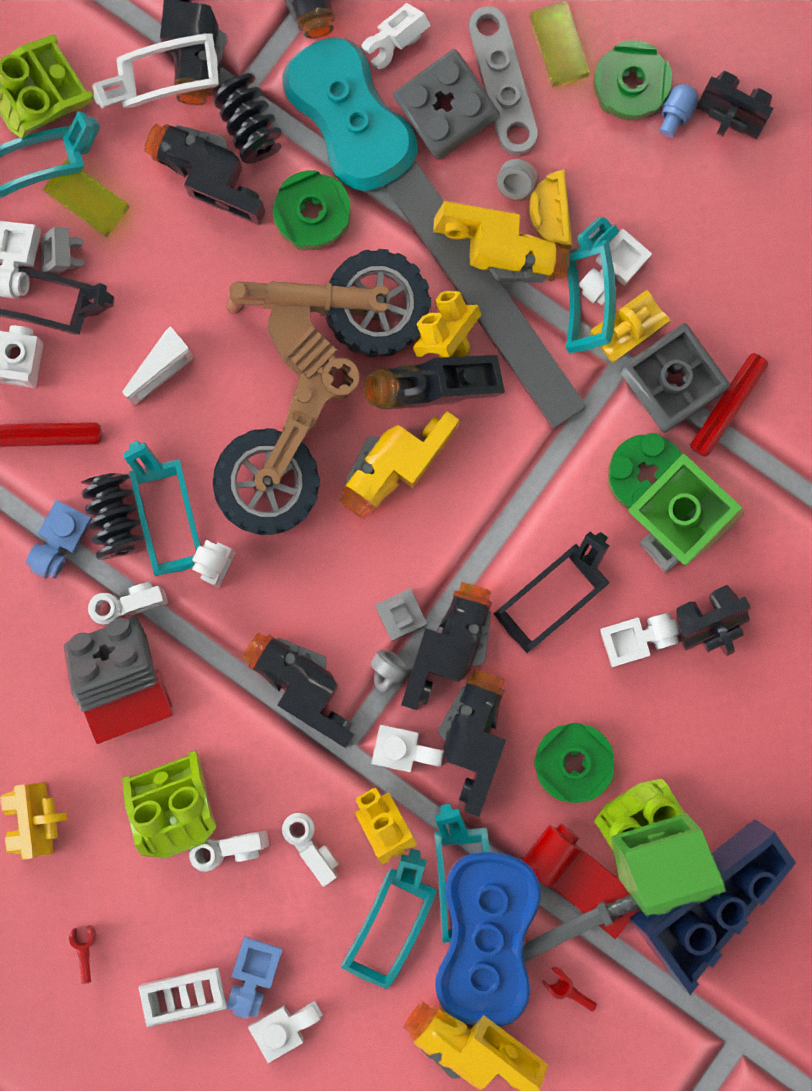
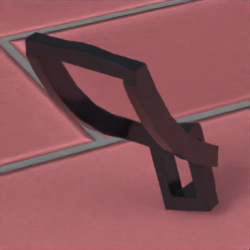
M18 267L19 272H25L30 278L80 290L70 325L0 309V317L78 335L80 334L84 318L96 316L114 306L115 298L106 292L107 286L101 283L92 286L65 277Z
M592 532L587 533L580 547L577 544L573 545L493 613L507 633L526 653L531 651L610 583L598 569L610 547L606 543L608 537L602 532L596 535ZM589 545H591V546H592L591 550L589 551L588 554H586V555L584 556V554L586 553V551H587ZM569 557L593 585L594 589L531 641L506 610Z

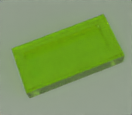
M564 1L530 11V20L552 87L589 77L590 70L568 2Z
M66 159V160L63 162L62 165H66V164H70V163H69V161ZM82 170L79 173L52 178L43 188L47 195L106 238L130 208L128 203Z

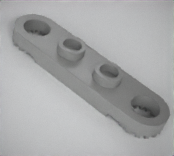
M491 6L481 7L470 17L469 36L484 90L500 112L499 118L493 121L499 144L502 150L506 151L509 155L524 156L535 146L538 132L505 15L499 9ZM486 18L489 20L490 18L491 21H495L498 24L499 29L494 35L485 36L478 31V23L481 20L484 21ZM521 126V128H525L528 131L529 138L523 144H514L507 137L508 130L511 127Z

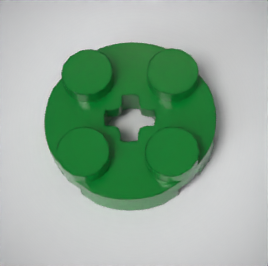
M638 40L624 41L615 45L612 50L601 57L596 67L593 85L595 95L599 100V106L604 112L624 120H640L652 117L659 111L671 90L672 70L668 61H664L663 57L657 53L658 49L653 45ZM634 72L638 80H643V85H637L636 89L628 88L627 84L623 83L622 79L628 78L629 73Z
M306 170L290 176L280 186L279 193L273 204L274 221L282 237L293 244L298 250H319L329 247L337 242L349 228L350 200L345 188L337 179L332 176L330 178L327 175L319 174V171ZM312 201L314 206L321 205L323 207V210L318 212V218L311 219L301 214L306 210L305 204Z
M656 433L636 435L625 440L612 454L608 466V486L614 498L622 506L630 509L654 484H651L648 480L642 482L638 480L637 476L641 472L638 466L641 464H645L647 467L653 465L657 470L654 474L657 481L682 455L681 451L671 441Z
M578 723L560 725L545 734L537 746L533 762L537 779L542 788L552 797L571 803L591 801L600 796L608 788L614 773V754L607 738L594 727ZM568 753L573 756L581 753L584 756V759L581 761L584 770L581 773L575 770L568 773L564 769L567 765L564 757Z

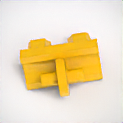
M646 290L616 311L612 340L609 344L599 347L611 363L614 364L669 324L671 320L659 308L650 292ZM603 322L590 330L591 336L602 333Z
M443 291L435 299L439 313H428L422 316L416 324L421 334V337L413 346L417 357H423L427 353L439 354L440 358L467 356L470 351V343L466 337L482 315L479 306L465 305L459 291Z
M46 782L14 786V791L1 796L2 811L5 816L17 814L19 830L7 832L5 836L6 851L12 854H21L22 859L54 854L52 838H58L56 822L68 820L67 812L55 813L54 797L48 798Z
M372 788L357 797L356 802L360 809L355 814L382 865L389 862L393 855L399 857L404 854L405 849L418 845L389 792L381 796L377 788Z

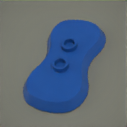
M472 853L462 857L455 863L446 880L445 894L452 920V939L447 954L438 969L435 989L441 1007L454 1018L463 1023L475 1025L485 1015L500 1027L517 1020L524 1012L529 1001L530 982L523 958V946L526 932L540 905L541 890L535 872L522 860L501 853Z

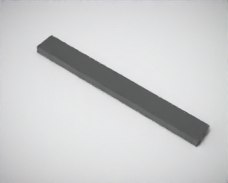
M414 161L403 175L384 187L456 291L461 292L465 304L479 306L482 315L477 321L552 429H556L584 410L586 404L501 282L495 280L491 271L481 270L470 265L471 239L456 240L448 238L445 234L433 232L434 217L444 201L418 163Z

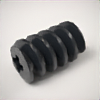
M253 73L231 77L219 84L212 93L214 95L213 102L215 107L220 109V117L222 121L227 123L226 129L229 135L234 137V146L236 149L241 150L240 158L246 164L264 160L278 152L281 148L280 143L274 142L281 136V129L277 127L268 129L275 121L274 114L261 115L269 107L268 102L265 100L255 102L262 94L261 88H248L256 80Z
M109 473L91 477L81 482V484L89 485L81 492L82 497L94 500L86 505L85 510L87 514L98 515L89 521V527L93 530L101 531L93 536L92 541L96 545L105 546L96 552L98 560L133 554L139 551L135 549L134 545L144 540L143 535L131 534V530L141 524L140 520L128 519L127 517L129 513L137 509V506L124 504V499L134 494L133 490L120 487V484L130 479L129 474Z

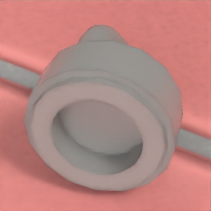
M511 159L501 166L496 180L497 187L507 198L522 200L533 192L537 180V171L526 161Z
M384 649L378 650L370 662L375 670L374 684L380 692L389 691L394 683H405L412 672L408 662L397 654Z

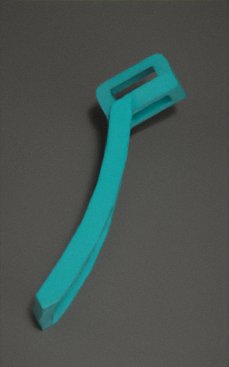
M78 111L71 126L36 132L27 135L23 139L17 138L0 145L1 158L33 144L63 138L70 163L30 173L0 186V199L17 190L44 180L79 173L84 167L81 154L89 152L101 126L98 121L88 117L86 113Z
M606 217L596 218L579 234L577 240L580 248L570 250L564 256L570 295V315L566 349L569 354L609 344L613 337L616 313V287L609 242L620 231L616 225H611ZM600 253L605 287L602 333L579 339L581 301L576 260Z
M136 440L129 444V451L123 454L124 459L133 469L129 473L154 575L159 576L181 572L192 568L195 564L192 561L194 556L158 564L139 484L175 475L178 476L195 550L197 551L201 543L180 459L161 463L145 442L141 444ZM137 458H140L144 463L145 471L136 460Z
M450 803L441 805V814L435 815L436 824L440 831L435 832L434 842L438 873L442 943L451 942L452 930H448L442 846L481 842L482 852H490L487 828L467 829L459 808L453 810Z
M411 848L409 855L402 854L397 870L391 868L386 873L371 910L342 961V969L385 989L392 985L407 959L437 892L436 889L421 882L426 860L420 859V850ZM392 884L424 899V902L400 953L388 974L384 975L354 961V958L367 937Z

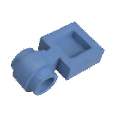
M56 500L38 532L39 536L49 541L48 544L43 546L38 543L35 544L26 559V565L31 567V572L45 579L49 576L55 579L60 574L66 558L61 556L62 548L75 554L89 529L88 523L92 518Z
M244 936L231 977L245 982L242 983L241 987L233 984L227 1002V1009L233 1010L232 1015L247 1020L249 1016L257 1018L264 994L257 992L258 988L256 985L268 989L271 988L283 950L282 947Z

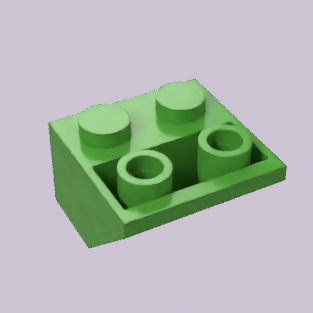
M687 813L611 836L619 880L646 916L664 914L674 907L690 902L706 901L712 895L725 892L723 880L702 829Z

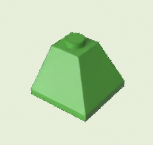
M684 453L628 510L636 520L685 566L689 565L717 543L744 515L743 508Z

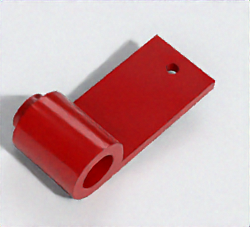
M561 823L557 828L549 824L521 859L535 872L539 882L548 888L552 887L584 914L597 908V904L604 900L608 904L630 895L622 882L614 874L576 844L580 838ZM639 909L613 918L614 923L605 927L603 923L599 926L616 939L630 922L629 918L637 913Z

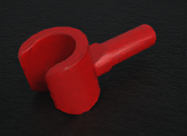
M91 925L87 927L89 936L87 943L78 941L76 928L69 934V943L78 952L81 984L91 983L89 947L96 940V931Z
M551 968L559 977V980L551 985L544 980L542 983L554 998L564 999L568 997L591 1012L596 1009L597 1003L573 987L571 979L561 968Z

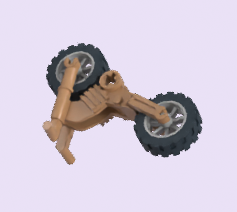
M387 249L361 251L357 255L347 258L336 269L329 283L326 282V285L274 281L270 283L238 281L231 284L229 288L230 298L226 304L229 312L238 313L243 305L263 306V309H273L268 320L269 336L283 363L298 376L283 425V431H277V429L272 428L248 431L232 440L222 451L216 463L212 482L215 500L224 516L241 530L257 535L279 534L292 529L308 516L317 501L320 476H318V466L315 459L310 454L307 446L303 442L301 443L305 434L315 425L323 405L330 400L346 398L359 383L360 375L357 366L349 359L336 358L334 353L337 349L314 328L310 320V312L327 316V324L335 333V338L340 343L343 342L348 346V349L352 352L362 353L367 357L393 355L407 348L420 335L416 324L422 316L429 313L431 308V297L428 294L429 286L426 279H423L419 273L421 270L418 266L407 261V257L404 255L390 253ZM377 275L376 287L373 289H368L360 281V279L366 276ZM383 276L392 279L398 287L389 292V289L383 286ZM403 292L406 308L402 309L391 305L389 300ZM389 311L403 318L398 325L390 329L384 312ZM352 315L365 316V318L359 325ZM379 319L383 332H373L365 328L370 320ZM341 371L345 374L343 379L345 384L337 389L331 385L333 382V376L331 375ZM266 453L265 463L259 471L248 458L255 454ZM242 464L255 475L252 481L236 482L237 474ZM290 470L294 472L295 489L280 484L282 475ZM253 487L256 492L248 505L241 499L238 488ZM273 489L292 494L288 503L280 509ZM263 493H267L273 511L263 512L253 509Z

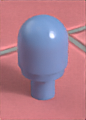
M679 84L669 92L662 106L663 111L661 114L665 120L659 130L664 136L673 138L678 126L686 125L687 121H690L698 105V94L692 86Z

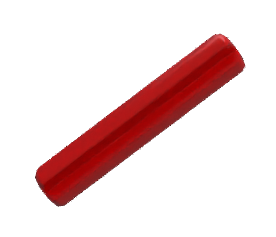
M751 353L730 383V387L725 391L691 442L690 448L703 457H707L711 453L768 367L766 359L756 353Z
M96 422L0 424V447L98 445L102 437L101 426Z

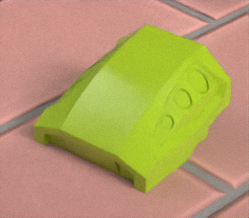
M55 34L22 45L0 59V116L9 130L22 139L31 131L61 116L82 109L91 103L94 98L91 91L85 90L57 46L58 39Z
M196 750L189 752V755L139 775L133 777L128 775L122 778L125 808L133 833L134 845L141 856L169 858L203 845L216 829V822L212 816L207 797L203 766Z
M663 779L639 783L608 802L594 822L613 851L611 836L685 814L668 784Z

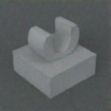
M53 227L41 237L42 272L58 276L66 269L75 270L84 265V259H75L70 255V248H80L84 245V240L79 237L69 238V228Z
M411 588L375 605L391 641L427 625Z

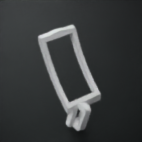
M200 34L173 39L116 58L119 76L94 83L92 88L96 104H100L101 109L121 102L123 108H134L163 97L217 87L219 85L218 62L214 49L213 35ZM205 43L209 79L183 83L139 96L136 95L133 61L160 52ZM121 84L118 88L104 92L106 88Z

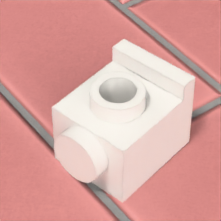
M12 325L9 332L0 331V383L36 388L44 343L37 336H33L34 330ZM13 347H20V355L15 359H10L11 349Z

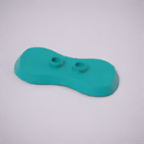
M329 37L306 46L289 60L282 74L284 93L289 102L297 110L309 117L320 129L326 142L331 168L340 181L356 190H373L396 180L411 167L418 152L415 132L403 117L391 110L380 99L373 85L368 59L360 47L345 38Z

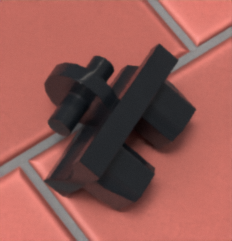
M722 71L717 78L711 76L696 108L708 114V117L721 123L716 133L721 137L725 135L729 127L741 134L745 133L757 139L774 109L770 106L772 94L760 88L753 89L750 95L736 89L740 81L737 76L727 71Z
M728 585L714 590L709 595V600L715 610L708 614L702 615L695 601H690L676 609V616L680 626V641L685 651L703 643L707 652L720 647L726 656L735 653L732 641L744 636L740 625L750 621L748 610L751 606L746 597L739 599Z

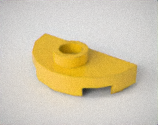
M560 170L547 175L537 185L535 191H533L530 198L529 217L533 229L542 240L554 242L556 247L571 248L572 237L565 170Z

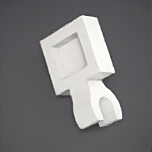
M406 3L377 26L380 32L375 36L367 38L361 47L369 54L380 48L378 56L370 62L376 68L383 69L391 62L393 50L396 46L403 49L405 46L415 43L420 38L421 33L429 28L431 24L423 12Z
M380 725L371 764L406 772L412 771L413 761L440 767L444 751L417 745L419 733Z
M316 1001L309 1003L293 1014L289 1013L284 1004L250 1024L248 1029L266 1061L270 1063L302 1044L305 1039L300 1030L321 1020L320 1017L323 1016V1013Z

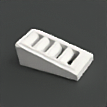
M171 326L164 332L122 391L133 405L141 402L194 357L190 349Z
M219 967L146 982L138 987L147 1027L227 1009ZM209 979L214 1002L206 1003L202 980ZM186 984H194L198 1005L191 1006ZM178 986L183 1008L176 1009L172 987ZM159 990L164 992L168 1011L161 1012L157 996V991Z

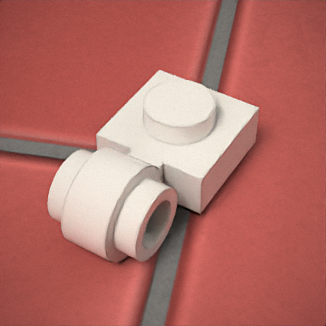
M0 221V263H3L0 265V297L17 299L27 294L30 284L29 276L25 272H19L18 267L34 266L41 235V229L37 226Z
M623 228L609 243L615 278L625 286L650 258L652 253ZM599 254L595 261L602 266L601 255ZM592 268L579 283V286L583 289L582 294L593 304L597 301L600 305H603L605 303L603 269L599 272Z
M206 540L203 547H198L192 559L195 562L192 570L202 574L200 579L219 588L236 552L218 542L214 544Z
M146 582L129 588L130 595L121 597L120 600L109 593L95 595L89 603L88 612L94 622L108 625L113 620L123 616L134 615L168 604L164 588L160 586L153 587L151 582ZM108 602L111 610L109 614L102 616L100 608L104 603Z
M665 613L647 619L649 627L645 628V630L642 629L639 617L600 629L611 668L651 656L647 642H650V644L654 643L656 650L678 644L677 635H680L676 619H671L670 613Z
M293 813L283 822V837L288 843L295 845L300 852V856L324 887L338 876L334 868L339 863L326 845L319 848L312 841L311 838L315 833V824L312 818L305 813ZM294 822L304 824L306 831L303 836H296L292 832V824Z
M267 830L219 840L208 838L203 845L190 849V862L197 870L206 872L217 868L222 863L224 856L235 855L236 862L258 858V850L270 846ZM204 848L208 849L211 854L210 861L203 857Z

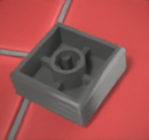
M456 49L450 50L393 93V97L432 155L438 160L444 158L500 116V112ZM445 97L448 99L454 98L450 102L453 108L449 112H446L443 108L439 109L441 107L440 101Z
M683 323L626 362L620 370L623 378L664 433L722 395L730 387V382L686 323ZM670 370L672 374L680 372L683 375L682 380L679 382L680 387L676 384L670 385L666 379L669 376L667 371Z
M138 617L113 620L105 628L89 634H76L70 641L64 644L71 693L82 712L149 688L157 683L147 635Z

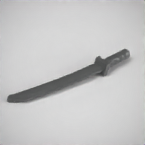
M631 895L608 904L604 900L597 904V908L525 943L523 946L524 963L603 923L605 927L614 923L613 918L625 915L629 911L637 910L640 907Z

